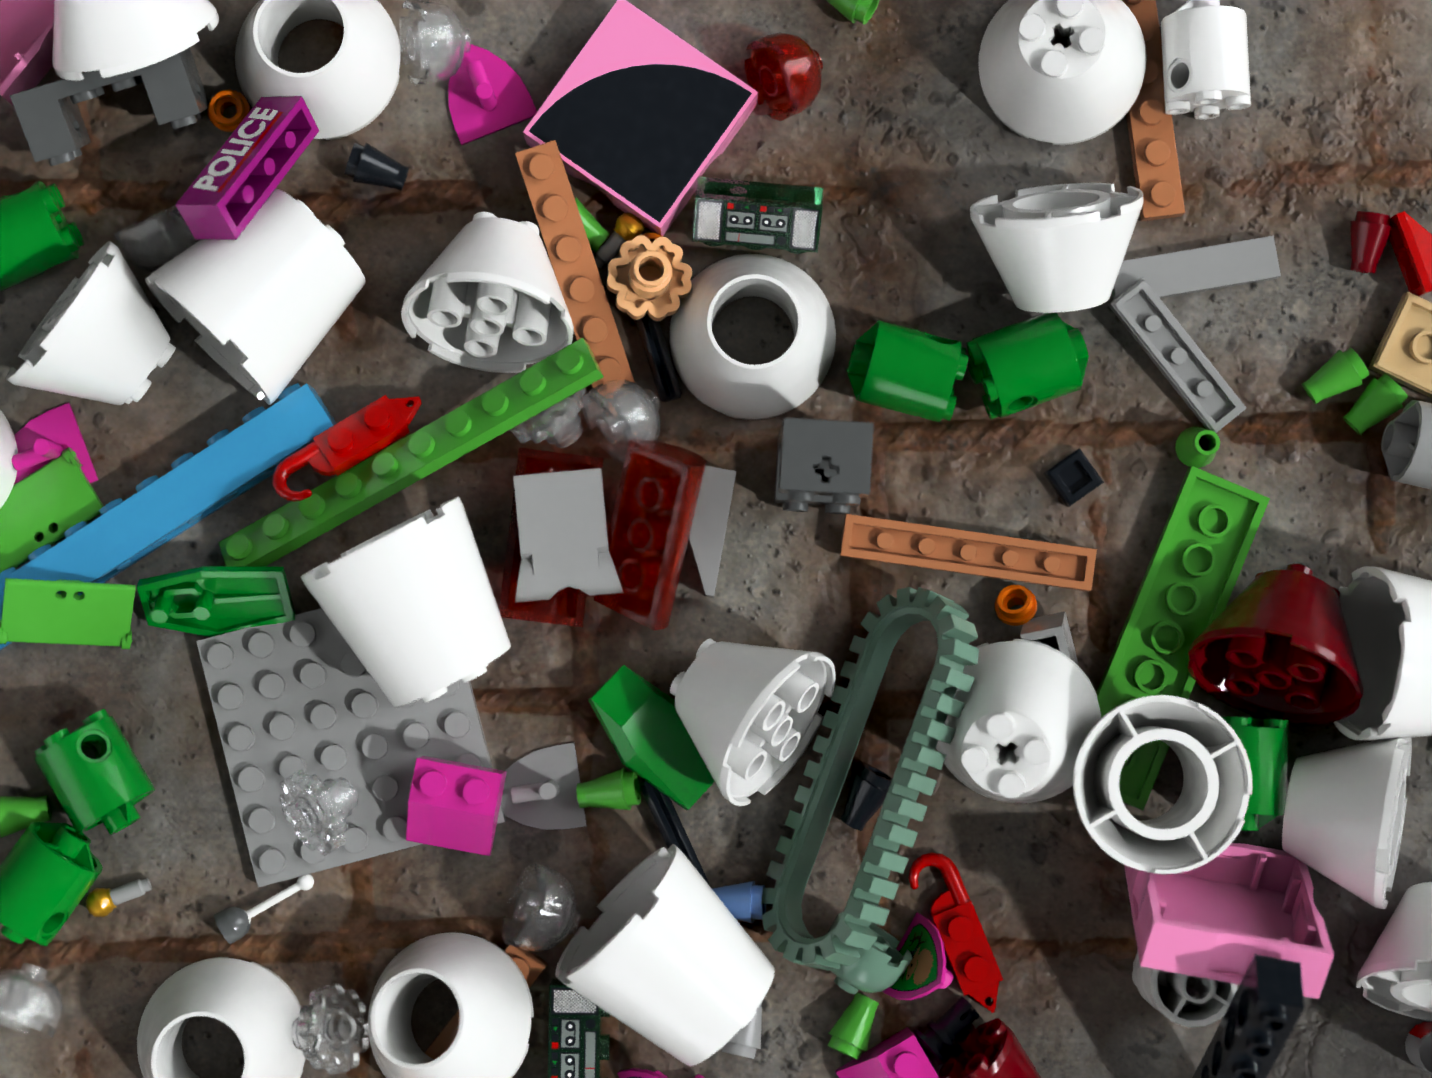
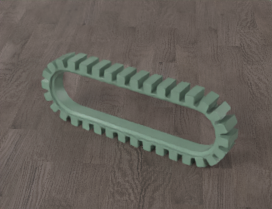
M911 587L898 589L897 598L889 594L877 602L881 616L869 611L861 622V625L869 633L866 639L854 635L849 651L859 654L857 663L845 660L840 673L841 676L850 679L847 689L836 685L831 697L832 701L841 704L839 712L836 714L827 710L821 724L831 728V734L829 739L817 735L812 749L823 754L821 761L816 763L808 760L803 775L814 779L811 788L799 785L794 800L804 804L801 813L790 810L785 822L786 826L795 829L793 837L789 838L780 835L775 849L786 856L783 863L771 860L766 873L767 876L776 880L775 888H763L762 904L773 907L772 910L761 915L764 930L774 932L768 939L775 951L784 953L783 958L793 963L827 971L840 970V964L850 966L860 960L858 948L869 951L878 938L870 930L869 926L871 922L884 926L890 911L878 905L881 896L894 900L899 884L888 879L890 871L903 874L909 859L898 854L900 844L913 848L918 832L907 828L909 819L912 818L922 822L928 807L916 802L919 792L932 796L937 780L926 776L928 767L931 766L941 770L946 758V754L935 751L938 740L951 744L956 730L945 725L948 715L959 718L965 706L964 702L954 699L957 689L969 693L975 677L963 673L964 666L978 665L979 649L969 645L970 642L978 638L975 624L967 621L970 615L962 606L944 596L918 587V590ZM921 621H930L937 633L938 641L936 660L844 912L837 925L826 935L814 938L808 933L802 918L801 904L806 884L891 653L900 636L910 626Z

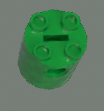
M37 181L24 191L0 197V292L39 276L55 265L78 259V250H80L81 246L85 245L77 225L74 222L67 223L61 211V208L65 207V202L54 183L46 186L43 182Z
M1042 313L966 342L971 359L968 361V368L974 383L979 384L982 382L986 394L982 396L990 419L1006 417L1078 391L1082 387L1089 357L1085 341L1079 329L1063 322L1057 313Z
M878 320L855 341L847 373L856 400L859 402L940 422L941 419L950 421L957 400V396H953L955 379L963 380L969 356L965 355L966 348L961 347V341L939 337Z
M102 709L82 721L83 725L71 734L68 728L62 729L44 740L45 745L34 751L38 767L78 834L93 829L102 823L109 835L123 830L141 818L134 805L155 791L153 784L113 716H109L107 711Z
M1225 716L1222 718L1235 731L1245 748L1252 772V795L1249 796L1248 807L1243 819L1245 822L1241 830L1259 831L1262 826L1278 815H1284L1287 789L1289 720Z
M31 822L0 865V923L3 925L0 931L5 937L18 944H23L27 938L42 946H48L103 869L100 861L90 852L89 845L91 840L84 833L78 834L72 825L66 823Z

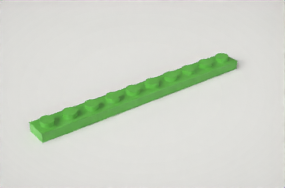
M584 338L577 340L367 458L339 476H335L312 489V495L302 501H291L218 543L225 565L265 567L603 378V375L590 346Z

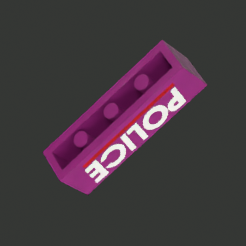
M302 96L261 97L175 204L195 239L237 240L317 135L319 129Z

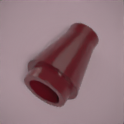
M1365 211L1356 212L1355 221H1350V271L1376 274L1377 264L1393 229L1392 226H1389L1390 215Z

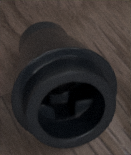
M355 143L344 175L354 178L353 182L389 187L402 191L410 167L400 164L368 143L365 146Z
M866 764L861 772L856 771L845 810L840 819L848 826L863 831L866 823L883 805L892 778L881 770Z

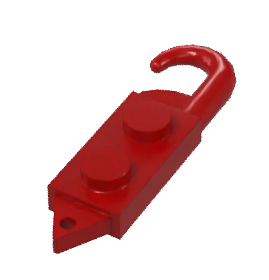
M384 395L313 437L314 441L288 456L277 465L273 473V487L276 493L283 499L292 502L309 498L312 495L310 489L302 491L289 489L287 479L291 474L309 464L314 471L321 475L339 476L409 434L408 426L422 405L420 397L388 399Z
M934 852L923 854L910 867L908 877L910 887L914 890L918 888V876L923 868L934 866L940 870L948 890L941 893L933 901L930 907V915L935 927L939 930L945 952L964 996L969 994L990 1012L994 1013L999 982L1003 980V977L959 870L954 862L943 854ZM988 997L992 998L990 1004L985 1003V999Z

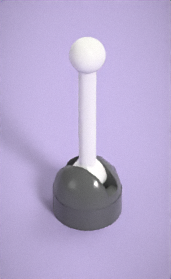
M310 874L300 876L295 884L248 911L238 907H229L215 914L214 919L225 940L230 945L240 940L248 933L252 917L299 890H310L314 885V878Z

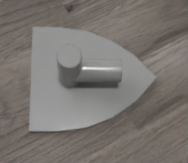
M575 743L554 745L533 751L514 762L505 770L507 773L501 803L506 817L522 825L543 830L571 829L587 826L584 808L579 807L576 787L577 783H580Z

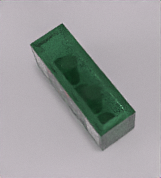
M699 177L695 195L692 242H703L708 246L714 247L724 244L745 246L751 250H762L765 248L782 249L794 254L818 253L823 210V188Z
M552 979L549 985L548 1078H609L602 1077V1060H610V1034H602L603 1017H610V1014L562 983L559 979Z

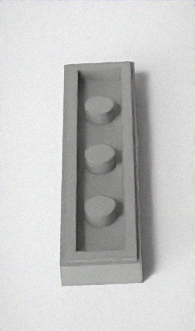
M1274 235L1125 260L1122 262L1112 290V296L1114 300L1143 277L1159 298L1278 279L1281 277Z
M1144 277L1137 280L1108 304L1207 430L1217 433L1247 409Z

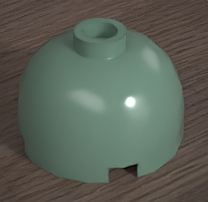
M843 912L837 914L829 931L837 925ZM873 923L870 924L869 928L878 938L870 950L858 948L860 960L850 966L840 964V970H831L836 975L834 982L851 994H857L858 990L867 993L886 990L900 979L912 960V955L908 949L904 956L896 950L900 942Z

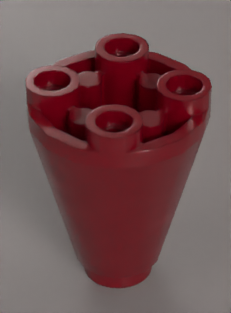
M999 1018L983 1023L977 1028L973 1024L968 1026L955 1039V1043L958 1046L938 1073L939 1078H1041L1013 1031Z

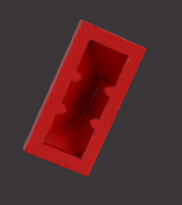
M1405 211L1400 212L1390 218L1389 226H1392L1393 229L1389 239L1409 292L1421 297L1432 291V234Z

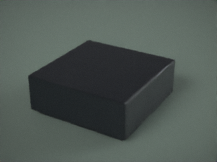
M1080 448L1044 473L1067 507H1070L1104 483Z

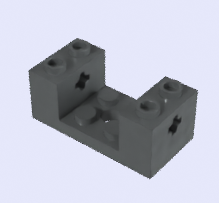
M190 47L167 59L120 75L102 78L99 70L82 73L84 78L82 81L61 79L10 95L34 161L38 162L48 159L50 166L75 159V157L83 155L81 147L91 143L77 103L105 94L102 86L111 84L113 91L116 92L144 83L158 124L170 122L173 129L181 128L203 119L201 112L209 108V101Z
M784 417L777 441L774 503H783L784 511L808 512V505L825 506V513L850 514V507L857 508L860 505V499L867 498L870 495L874 423ZM821 477L822 480L828 481V483L821 482Z

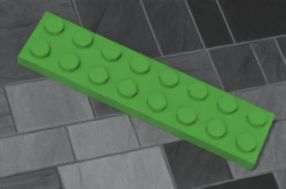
M1194 466L1188 467L1096 692L1101 718L1117 706L1140 697L1170 695L1189 699L1196 682L1187 667L1189 663V648L1194 640L1225 610L1270 498ZM1161 740L1145 743L1134 750L1127 758L1119 778V790L1123 803L1144 810L1169 748L1166 743Z

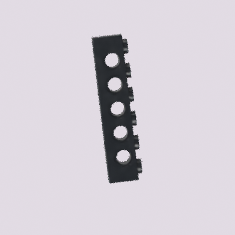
M1261 955L1254 956L1192 1078H1267L1305 1009L1301 963Z

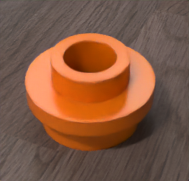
M222 90L216 93L208 104L210 121L215 127L225 132H234L250 112V105L247 99L235 90ZM228 106H236L237 112L232 118H225L223 115L225 108Z
M1009 585L1000 591L995 600L996 615L1007 625H1023L1029 622L1037 612L1036 597L1024 586ZM1014 605L1023 606L1017 610H1010Z

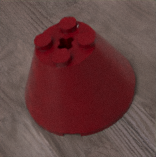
M1290 564L1286 570H1271L1256 574L1255 579L1191 644L1188 652L1189 663L1187 666L1191 676L1205 691L1218 700L1255 716L1258 709L1283 714L1282 720H1289V723L1324 724L1347 718L1357 711L1363 696V684L1340 604V591L1321 579L1312 576V570L1301 564Z

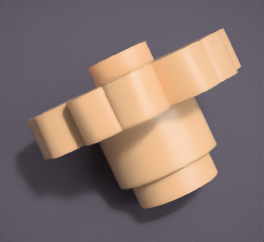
M638 235L632 241L622 243L619 250L620 258L612 259L608 264L607 289L614 294H618L616 299L617 308L635 320L641 319L648 314L654 321H661L667 316L676 314L680 306V299L687 297L692 288V268L688 264L681 262L683 256L682 248L672 244L666 237H659L651 243L644 235Z

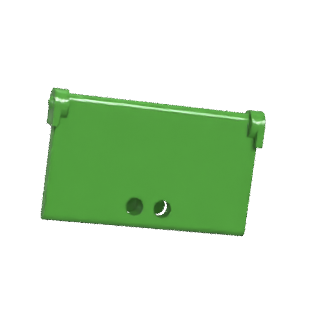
M70 447L63 450L57 459L50 461L13 485L7 501L0 509V573L11 567L17 568L29 560L27 558L28 555L36 549L47 544H54L65 537L63 534L70 527L82 521L88 522L100 514L99 510L104 505L82 471L81 466L83 465L76 456V452Z
M5 578L0 620V644L24 642L119 646L121 649H130L132 643L131 619L136 585L90 583L62 579L52 581Z

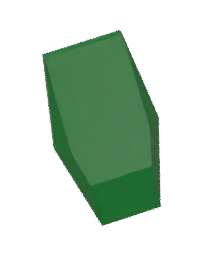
M202 566L139 579L136 586L149 626L213 637L247 627L285 623L295 620L296 615L284 567Z
M625 665L620 666L588 699L622 764L685 810H689L715 782L675 710V700Z

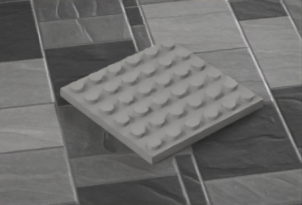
M322 608L297 614L293 621L247 627L196 641L258 888L422 844L406 841L408 800L416 758L428 756L493 769L471 681L464 683L460 679L446 687L448 690L446 693L429 702L424 703L421 698L406 705L394 707ZM502 803L497 824L506 822Z

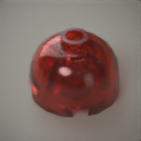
M779 32L757 39L747 46L746 50H752L751 58L744 60L748 85L758 92L757 103L761 105L766 100L769 108L773 110V112L767 114L772 119L783 121L804 111L813 104L821 90L823 63L818 52L812 49L808 43L797 35Z

